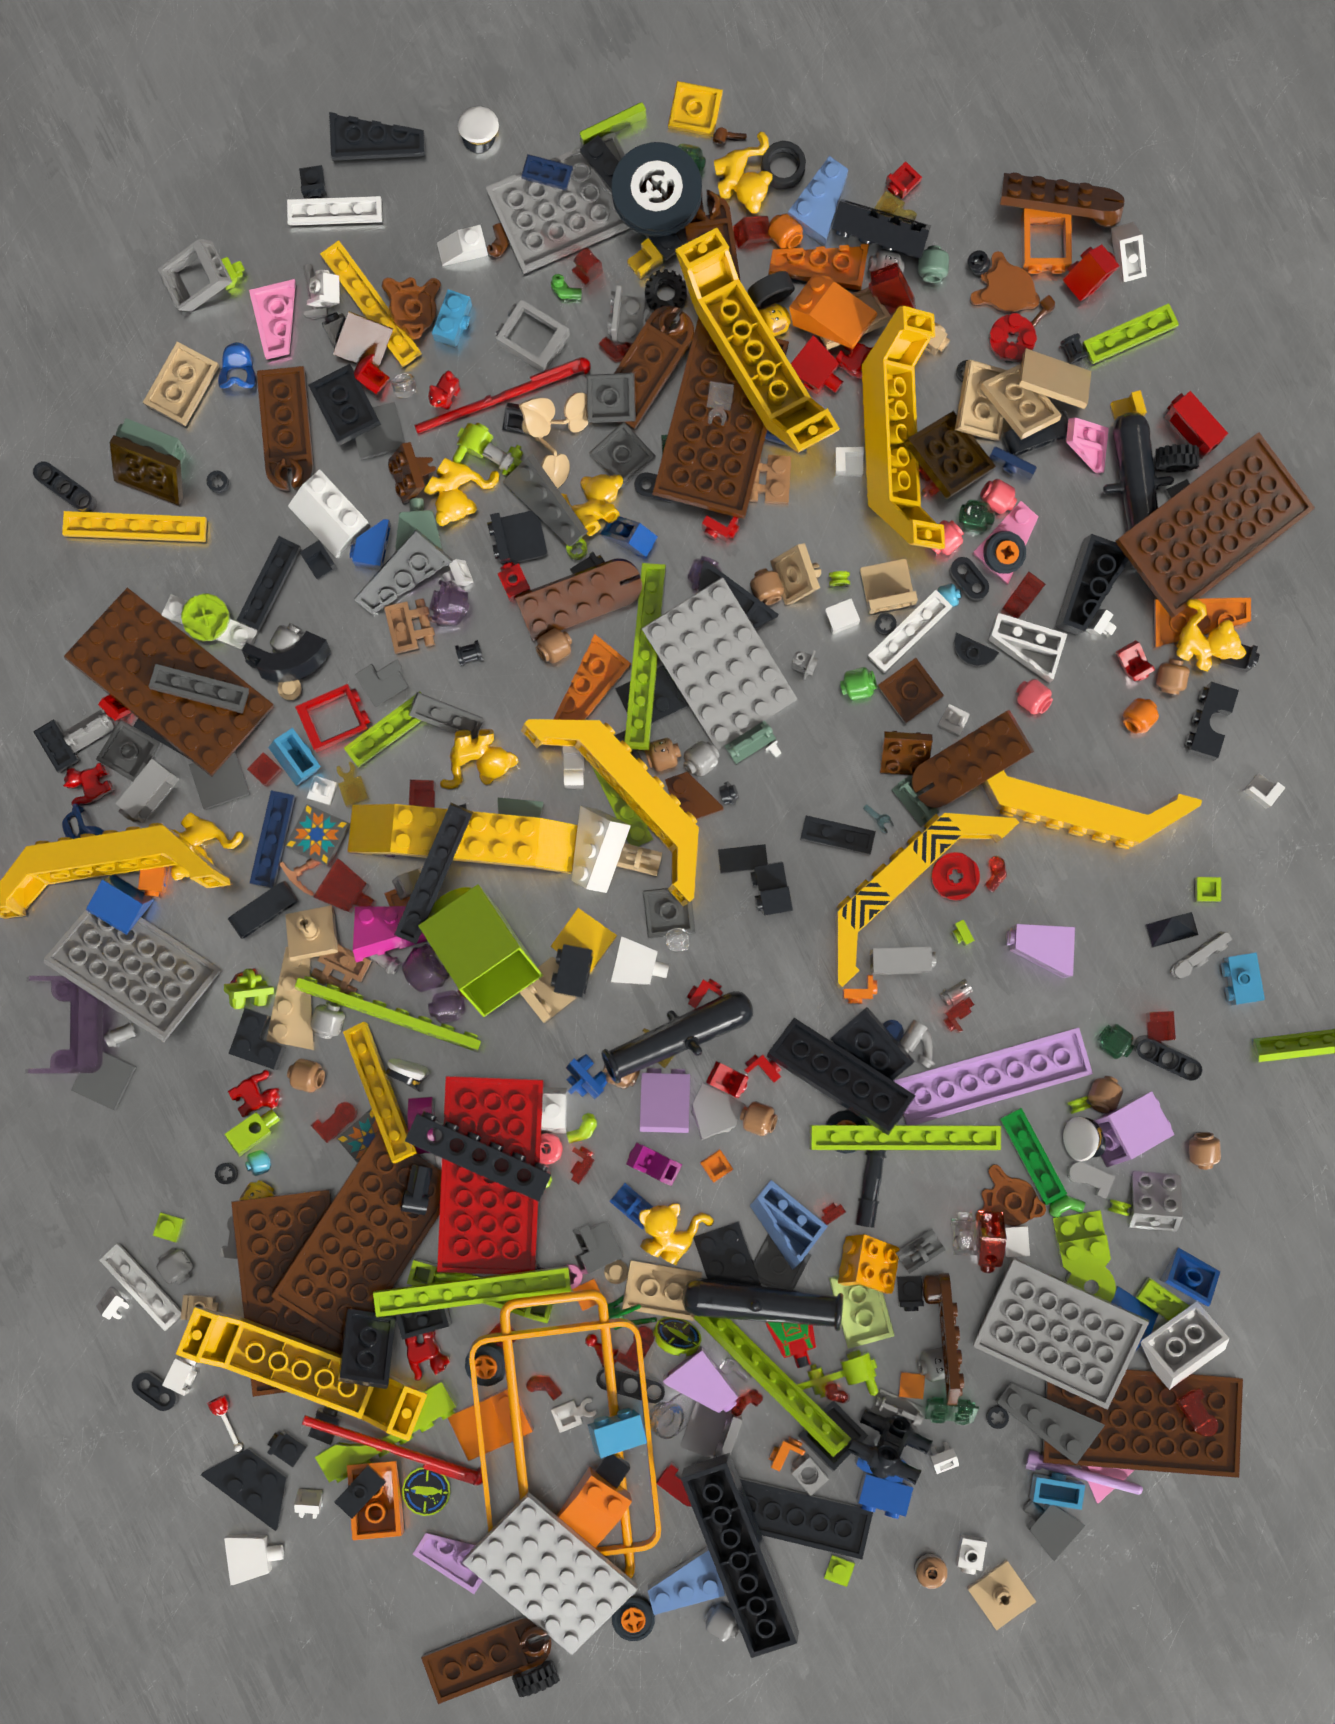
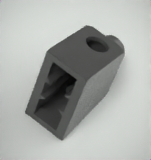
M1030 1500L1023 1508V1511L1032 1518L1027 1524V1528L1054 1561L1085 1527L1079 1519L1055 1505L1045 1504L1041 1507L1036 1502Z

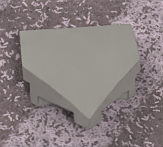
M703 1083L691 1106V1114L695 1118L701 1140L723 1132H730L732 1128H735L746 1104Z

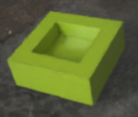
M1196 877L1195 902H1221V877Z
M964 919L953 925L955 929L952 930V933L958 944L962 942L963 946L975 941Z
M160 1212L153 1236L175 1243L178 1242L184 1219Z
M831 1554L824 1579L847 1587L855 1562Z

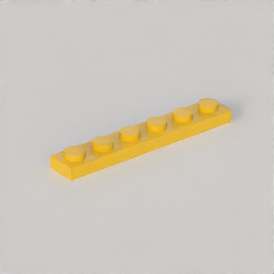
M338 240L321 252L322 259L333 274L339 276V282L363 315L370 320L393 328L387 347L402 368L419 357L421 351L413 340L392 321L388 306L341 242Z
M64 511L62 535L70 537L206 542L207 518Z
M363 1021L343 1031L390 1159L393 1163H398L416 1154L414 1145L405 1142L409 1131L369 1026Z

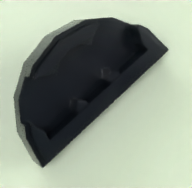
M957 632L955 634L953 642L955 651L959 659L967 665L974 667L987 665L994 661L999 654L998 651Z

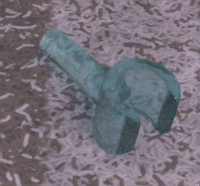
M867 804L864 806L863 809L874 817L880 830L883 833H888L883 825L890 823L894 826L890 816L887 814L880 815Z

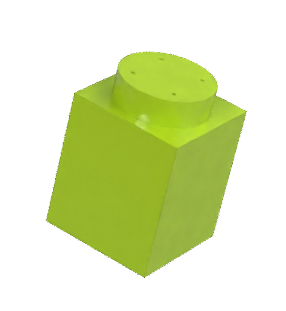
M479 884L473 888H457L441 896L434 903L428 919L418 925L458 989L483 1017L543 976L501 911Z

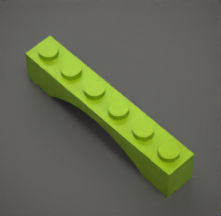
M416 1258L413 1260L407 1284L417 1286L479 1278L481 1276L470 1273L437 1272V1264ZM509 1300L483 1304L502 1309L503 1305ZM554 1304L516 1308L511 1313L548 1323Z
M444 1379L423 1391L427 1393V1397L412 1433L419 1429L423 1433L434 1426L432 1421L439 1417L444 1420L455 1413L454 1408L457 1407L458 1403ZM391 1434L380 1438V1440L393 1444L399 1442L400 1445L408 1442ZM337 1442L317 1454L315 1459L328 1482L336 1480L339 1483L348 1477L347 1465L371 1463L370 1458L377 1454L381 1458L388 1454L389 1451L382 1449V1452H380L376 1448L361 1443Z

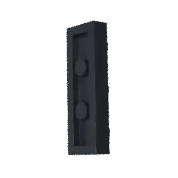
M806 815L800 839L871 855L876 831Z

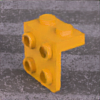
M865 1234L846 1236L843 1244L838 1284L844 1286L863 1285L885 1294H892L899 1261L896 1252L900 1249L897 1246Z

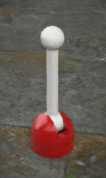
M225 1395L211 1400L207 1405L212 1414L221 1416L233 1441L234 1451L240 1453L243 1450V1445L238 1443L225 1413L228 1411L229 1405Z

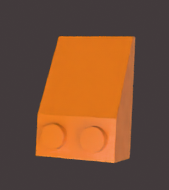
M813 274L789 306L793 326L852 349L878 315L874 309L836 282Z
M506 1387L479 1401L485 1454L513 1442L508 1389ZM518 1396L522 1436L533 1432L534 1427ZM472 1404L448 1417L468 1461L480 1456L475 1406Z
M387 1461L347 1465L348 1486L368 1465L387 1481L351 1519L352 1540L402 1536L404 1533V1521L397 1462Z
M589 1467L556 1516L596 1548L619 1522L632 1503L630 1492L621 1486L618 1488L614 1487L594 1469Z

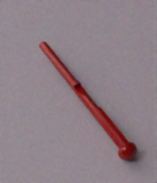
M579 357L578 359L530 376L531 381L505 390L492 397L491 394L487 395L484 399L420 422L414 426L417 433H421L584 371L586 375L591 369V363L587 358Z
M304 1415L302 1425L376 1448L380 1452H382V1449L389 1451L395 1455L424 1464L422 1466L423 1469L475 1486L483 1483L481 1467L476 1471Z

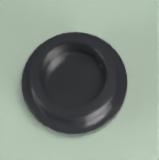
M727 781L724 782L723 786L719 787L724 804H736V798H739L736 786L734 784L731 785Z

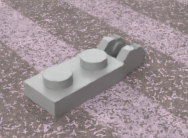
M1220 931L1182 957L1175 965L1171 966V975L1183 979L1192 973V968L1195 965L1200 967L1209 960V955L1214 952L1218 954L1224 951L1229 946L1227 943L1232 940L1229 933Z

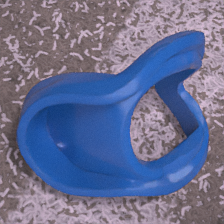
M239 342L229 344L224 349L222 356V369L218 377L219 387L223 389L229 388L233 384L243 388L254 387L256 374L252 367L250 350L246 345ZM233 368L246 370V382L238 377H230L227 380L228 371Z
M73 804L72 812L67 814L62 821L65 837L72 839L80 838L82 834L102 835L104 832L100 827L84 825L81 815L84 809L78 804ZM76 817L79 827L77 836L72 833L68 821Z

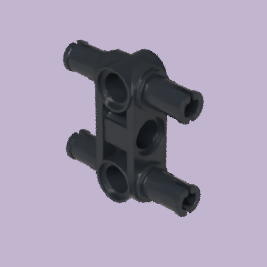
M866 1408L860 1423L878 1431L881 1435L877 1446L872 1447L853 1438L848 1453L867 1461L871 1472L877 1477L887 1478L896 1475L915 1485L922 1470L903 1462L902 1458H900L907 1445L927 1455L933 1440L914 1432L910 1422L903 1416L894 1415L885 1418Z

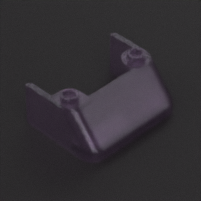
M64 976L26 977V982H51L52 996L58 1001L70 1002V1049L54 1052L50 1058V1068L25 1069V1074L94 1073L98 1071L103 1063V1002Z

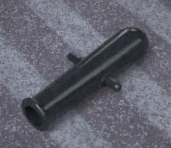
M1136 412L1125 413L1116 418L1114 422L1113 438L1120 480L1119 483L1106 484L1103 487L1105 493L1120 492L1123 494L1129 530L1158 508L1156 491L1158 487L1174 483L1172 476L1157 477L1155 475L1150 426L1146 418L1141 413Z
M733 991L682 1016H677L674 1011L670 1010L667 1012L669 1022L610 1051L607 1049L602 1050L601 1054L604 1065L611 1079L618 1084L621 1082V1078L688 1049L694 1055L700 1056L702 1054L700 1044L738 1029L752 1019V1003L743 992Z
M697 1278L690 1280L685 1285L682 1303L688 1313L699 1317L835 1327L836 1331H840L844 1295L839 1293L838 1296Z

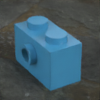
M447 290L432 331L434 341L457 348L463 330L467 329L470 321L468 315L472 302L469 296Z
M293 728L274 739L268 747L296 786L314 775L321 767L312 755L308 745L303 743Z
M1257 952L1223 958L1224 963H1221L1223 977H1227L1228 987L1225 988L1227 1000L1231 1001L1232 1005L1265 1000Z
M622 1409L615 1416L609 1418L608 1416H601L594 1419L593 1423L587 1424L594 1452L600 1458L647 1443L641 1416L634 1409Z
M1052 1472V1476L1033 1473L1029 1498L1037 1503L1082 1510L1085 1484L1082 1481L1066 1479L1067 1475Z

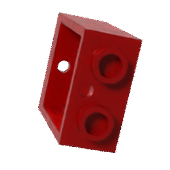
M1191 391L1185 396L1180 393L1167 407L1169 412L1164 418L1187 444L1199 447V457L1201 460L1220 445L1229 434Z
M346 684L295 706L313 750L316 753L368 730L367 724L370 723L365 709L361 711L357 702H360L361 699L356 688L351 689ZM347 695L359 726L322 741L309 711Z

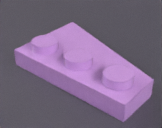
M425 1533L412 1554L473 1594H475L483 1581L462 1563L463 1558L476 1545Z

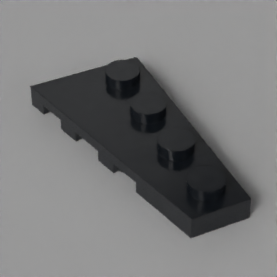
M329 112L332 161L425 156L424 130L395 124L392 126L382 124L379 121L372 120L371 122L361 120L358 117H345Z

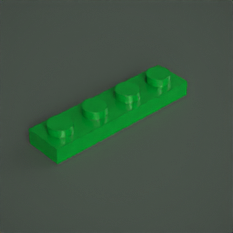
M1019 1108L1000 1118L1044 1204L1048 1205L1065 1196L1067 1192L1023 1109Z

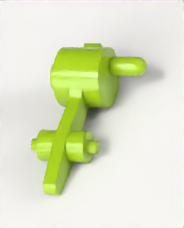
M467 423L464 429L461 427L457 435L459 438L457 442L458 448L453 456V462L460 463L466 452L475 457L483 458L482 454L485 448L493 439V435L488 432L489 429L480 423ZM510 446L507 454L510 452L514 461L508 470L502 469L503 475L507 476L508 473L510 474L523 462L520 460L524 454L521 451V446Z
M855 1350L847 1353V1358L840 1361L842 1370L824 1375L822 1367H817L816 1364L810 1365L811 1370L807 1371L809 1380L797 1383L796 1385L801 1390L812 1387L815 1395H820V1398L826 1397L825 1392L829 1391L827 1382L845 1377L848 1385L865 1381L869 1394L875 1396L878 1394V1388L874 1377L877 1376L875 1368L878 1366L875 1358L871 1359L869 1352L861 1353L860 1350Z

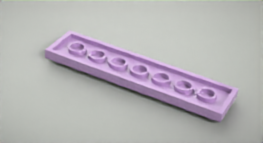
M1075 1028L893 1081L916 1095L903 1116L906 1125H917L1093 1073L1080 1029Z

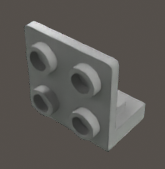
M616 285V292L611 291L610 306L613 315L609 314L608 335L612 336V343L632 345L643 328L646 298L623 296L621 285Z
M1133 1171V1208L1129 1217V1228L1178 1231L1183 1218L1181 1176Z
M696 1401L681 1442V1447L709 1458H715L727 1453L731 1455L743 1421L742 1416L731 1412L725 1413L724 1410L718 1413Z

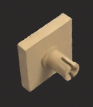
M805 543L794 546L770 561L773 571L778 573L784 587L782 597L785 605L793 604L820 588L817 578L821 575V569L814 570L820 566L818 563H811Z
M332 905L285 914L288 951L291 961L338 952L335 913Z
M1007 1559L967 1588L996 1630L1036 1602Z

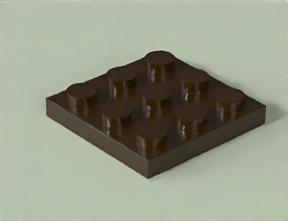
M954 410L910 436L904 442L905 446L946 499L988 474L996 467L972 434L955 430L957 414Z
M113 435L109 443L114 481L179 506L183 500L181 461L173 455H165L149 446H142L128 438H120Z

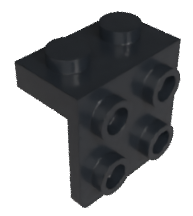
M532 510L501 517L500 513L490 514L491 522H487L490 536L495 535L496 545H492L495 559L500 558L502 566L511 562L517 563L547 555L541 521Z

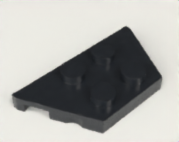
M703 561L698 592L723 577L754 629L778 617L779 614L709 562Z
M247 1448L202 1472L201 1476L274 1531L279 1528L288 1476L252 1449Z

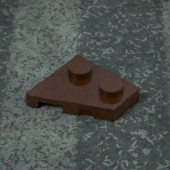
M688 772L665 779L669 794L676 796L681 803L680 808L685 813L687 811L690 812L696 820L724 810L723 806Z

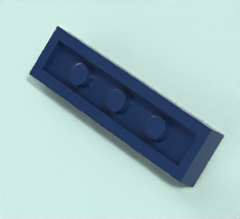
M270 791L250 884L267 888L275 886L295 795Z

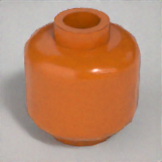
M787 213L776 215L771 219L768 235L781 249L795 248L800 244L803 238V227Z
M1143 698L1133 700L1123 713L1125 727L1136 734L1147 732L1159 718L1156 704L1150 699Z

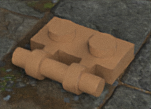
M768 455L767 464H762L759 461L749 501L757 502L758 493L765 494V503L788 505L791 456ZM760 473H767L766 485L759 484Z
M423 598L415 600L417 609L413 610L409 609L407 601L384 607L395 654L419 649L417 639L424 638L426 647L435 645L433 639L435 635L434 629L430 626L428 615H430L429 608L426 607ZM419 618L420 630H414L412 619Z
M338 944L337 953L319 956L317 961L326 966L323 971L314 968L311 977L317 979L318 983L324 986L326 984L341 988L340 992L349 995L350 992L356 993L358 990L350 985L352 979L362 982L372 961L363 958V961L356 962L353 951ZM333 969L345 974L342 981L331 976Z

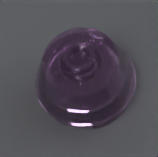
M439 580L438 585L441 587L439 591L434 590L429 609L434 611L433 616H429L428 620L437 623V626L459 625L469 609V603L467 602L468 592L451 580L448 582Z
M428 944L422 947H414L402 964V971L407 982L419 992L442 987L444 981L450 976L444 965H441L435 957L436 953L433 948Z

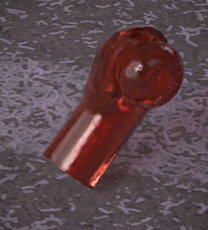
M606 336L598 345L612 359L616 360L624 358L632 343L625 342V344L615 345Z
M993 856L989 860L992 876L984 886L991 892H994L1007 877L1005 861L999 856Z
M750 1390L737 1398V1404L731 1409V1413L735 1416H740L749 1403L758 1407L763 1400V1396L757 1390Z

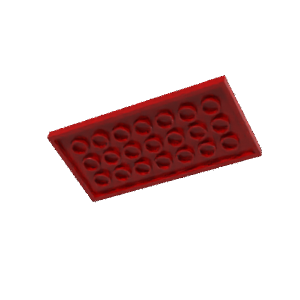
M446 1076L444 1125L446 1121L459 1126L458 1131L466 1135L468 1131L481 1136L480 1141L486 1144H490L491 1141L498 1143L504 1147V1152L511 1155L513 1151L526 1156V1162L534 1165L535 1161L540 1162L543 1080ZM454 1138L450 1141V1147L454 1151H460L463 1149L464 1143L461 1139ZM477 1148L472 1152V1157L476 1161H483L486 1158V1152L481 1148ZM442 1158L437 1272L510 1274L535 1270L538 1201ZM500 1158L495 1161L494 1166L498 1171H505L509 1163L506 1159ZM522 1168L517 1172V1178L520 1181H527L531 1177V1172L526 1168Z

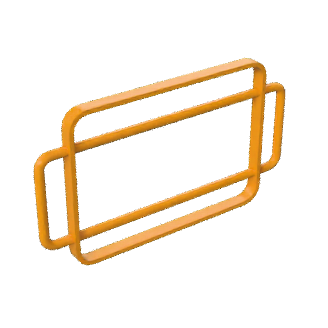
M596 1290L572 1291L509 1300L500 1311L501 1333L486 1334L478 1337L472 1343L469 1351L488 1533L492 1530L493 1523L474 1360L477 1348L491 1342L502 1341L519 1499L521 1500L529 1491L512 1340L600 1329L609 1417L617 1415L619 1409L610 1328L627 1327L633 1331L636 1340L655 1531L648 1540L633 1543L628 1507L620 1519L623 1544L596 1547L595 1549L603 1556L624 1554V1573L632 1579L635 1573L634 1552L651 1549L657 1544L661 1536L642 1342L639 1330L628 1319H609L606 1298ZM588 1299L595 1300L598 1305L599 1321L511 1331L510 1312L516 1308ZM623 1451L615 1453L617 1456L624 1459ZM626 1476L619 1485L627 1490Z

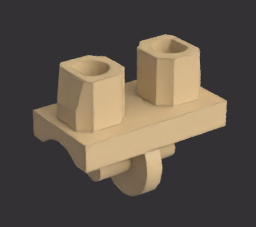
M624 843L616 866L657 876L663 853Z

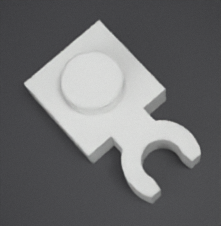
M585 1398L579 1406H576L575 1401L572 1400L551 1409L560 1433L583 1424L582 1416L593 1417L597 1414L596 1410L589 1412L585 1409V1405L592 1402V1398Z

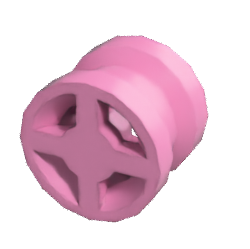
M566 1264L565 1266L569 1268L571 1289H574L581 1283L583 1274L577 1265Z

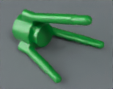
M622 1295L614 1302L607 1304L609 1319H624V1315L640 1309L641 1305L637 1304L621 1310L620 1306H616L623 1302L624 1295ZM644 1318L631 1321L635 1325H641L656 1322L657 1318Z

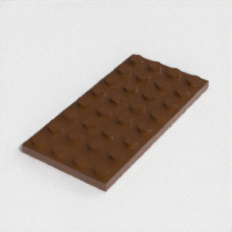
M698 317L652 495L745 519L767 429ZM775 338L786 356L789 341Z
M1258 432L1124 533L1115 542L1171 618H1173L1188 607V600L1200 598L1310 513L1315 507L1260 432Z
M128 587L64 655L65 660L211 777L274 708L273 703ZM155 664L249 688L243 713L149 689Z
M378 1130L271 1294V1297L343 1342L346 1311L348 1308L376 1313L373 1292L393 1288L440 1215L442 1171L417 1154L398 1163H393L381 1132ZM412 1164L433 1168L428 1190L429 1202L425 1216L400 1210L404 1190H407Z
M329 1189L231 1201L244 1318L341 1354L343 1343L341 1340L271 1297L280 1280L331 1204ZM251 1378L253 1397L287 1392Z
M1126 1370L1108 1410L1046 1381V1399L1100 1422L1105 1426L1077 1464L1071 1462L1043 1440V1463L1239 1478L1243 1378L1190 1374L1169 1390L1153 1371Z

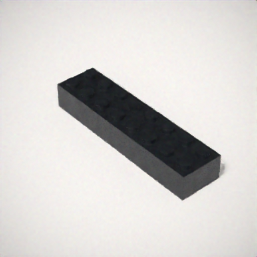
M730 1453L685 1467L681 1475V1481L750 1657L754 1658L797 1644L799 1636L798 1627Z

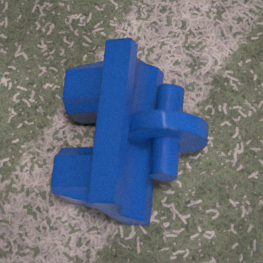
M587 1054L577 1060L574 1058L566 1067L571 1073V1076L566 1080L572 1085L568 1092L572 1095L577 1091L582 1097L589 1093L596 1099L604 1091L603 1088L608 1082L606 1081V1075L602 1071L593 1078L587 1072L594 1064Z
M624 1183L609 1201L642 1230L644 1229V1225L639 1220V1213L641 1210L651 1209L653 1206L630 1186Z

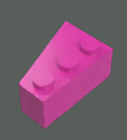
M406 906L355 907L353 953L356 962L363 961V958L375 954L378 956L385 954V951L398 947L402 949L415 945L394 935ZM421 933L417 944L428 941L423 933Z

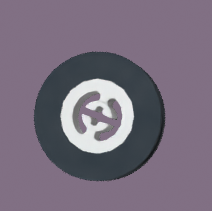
M650 142L633 148L622 157L613 173L612 198L616 212L629 228L643 235L661 237L680 231L693 220L701 203L702 180L696 163L684 150L669 143ZM651 177L652 184L648 180L646 183V192L641 193V185L645 180ZM653 186L656 189H659L661 187V193L658 190H655L653 192ZM673 186V194L670 196L669 199L662 202V196L665 199L667 198L668 187Z

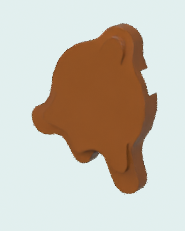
M999 251L994 252L991 257L992 267L980 276L981 281L986 284V287L974 291L970 296V302L973 305L988 304L1001 312L1010 314L1019 310L1035 309L1040 303V297L1035 291L1033 280L1028 272L1010 264L1004 254Z
M388 277L382 281V289L387 293L390 301V317L395 325L403 330L411 339H419L435 319V295L441 287V282L436 278H431L422 287L417 286L416 280L412 277L407 278L403 282H397Z
M993 1164L988 1168V1174L994 1187L992 1189L985 1188L981 1191L983 1207L975 1214L977 1222L984 1224L988 1221L996 1220L1006 1225L1020 1226L1033 1218L1042 1217L1045 1214L1046 1206L1039 1200L1031 1184L1020 1178L1009 1177L997 1164Z

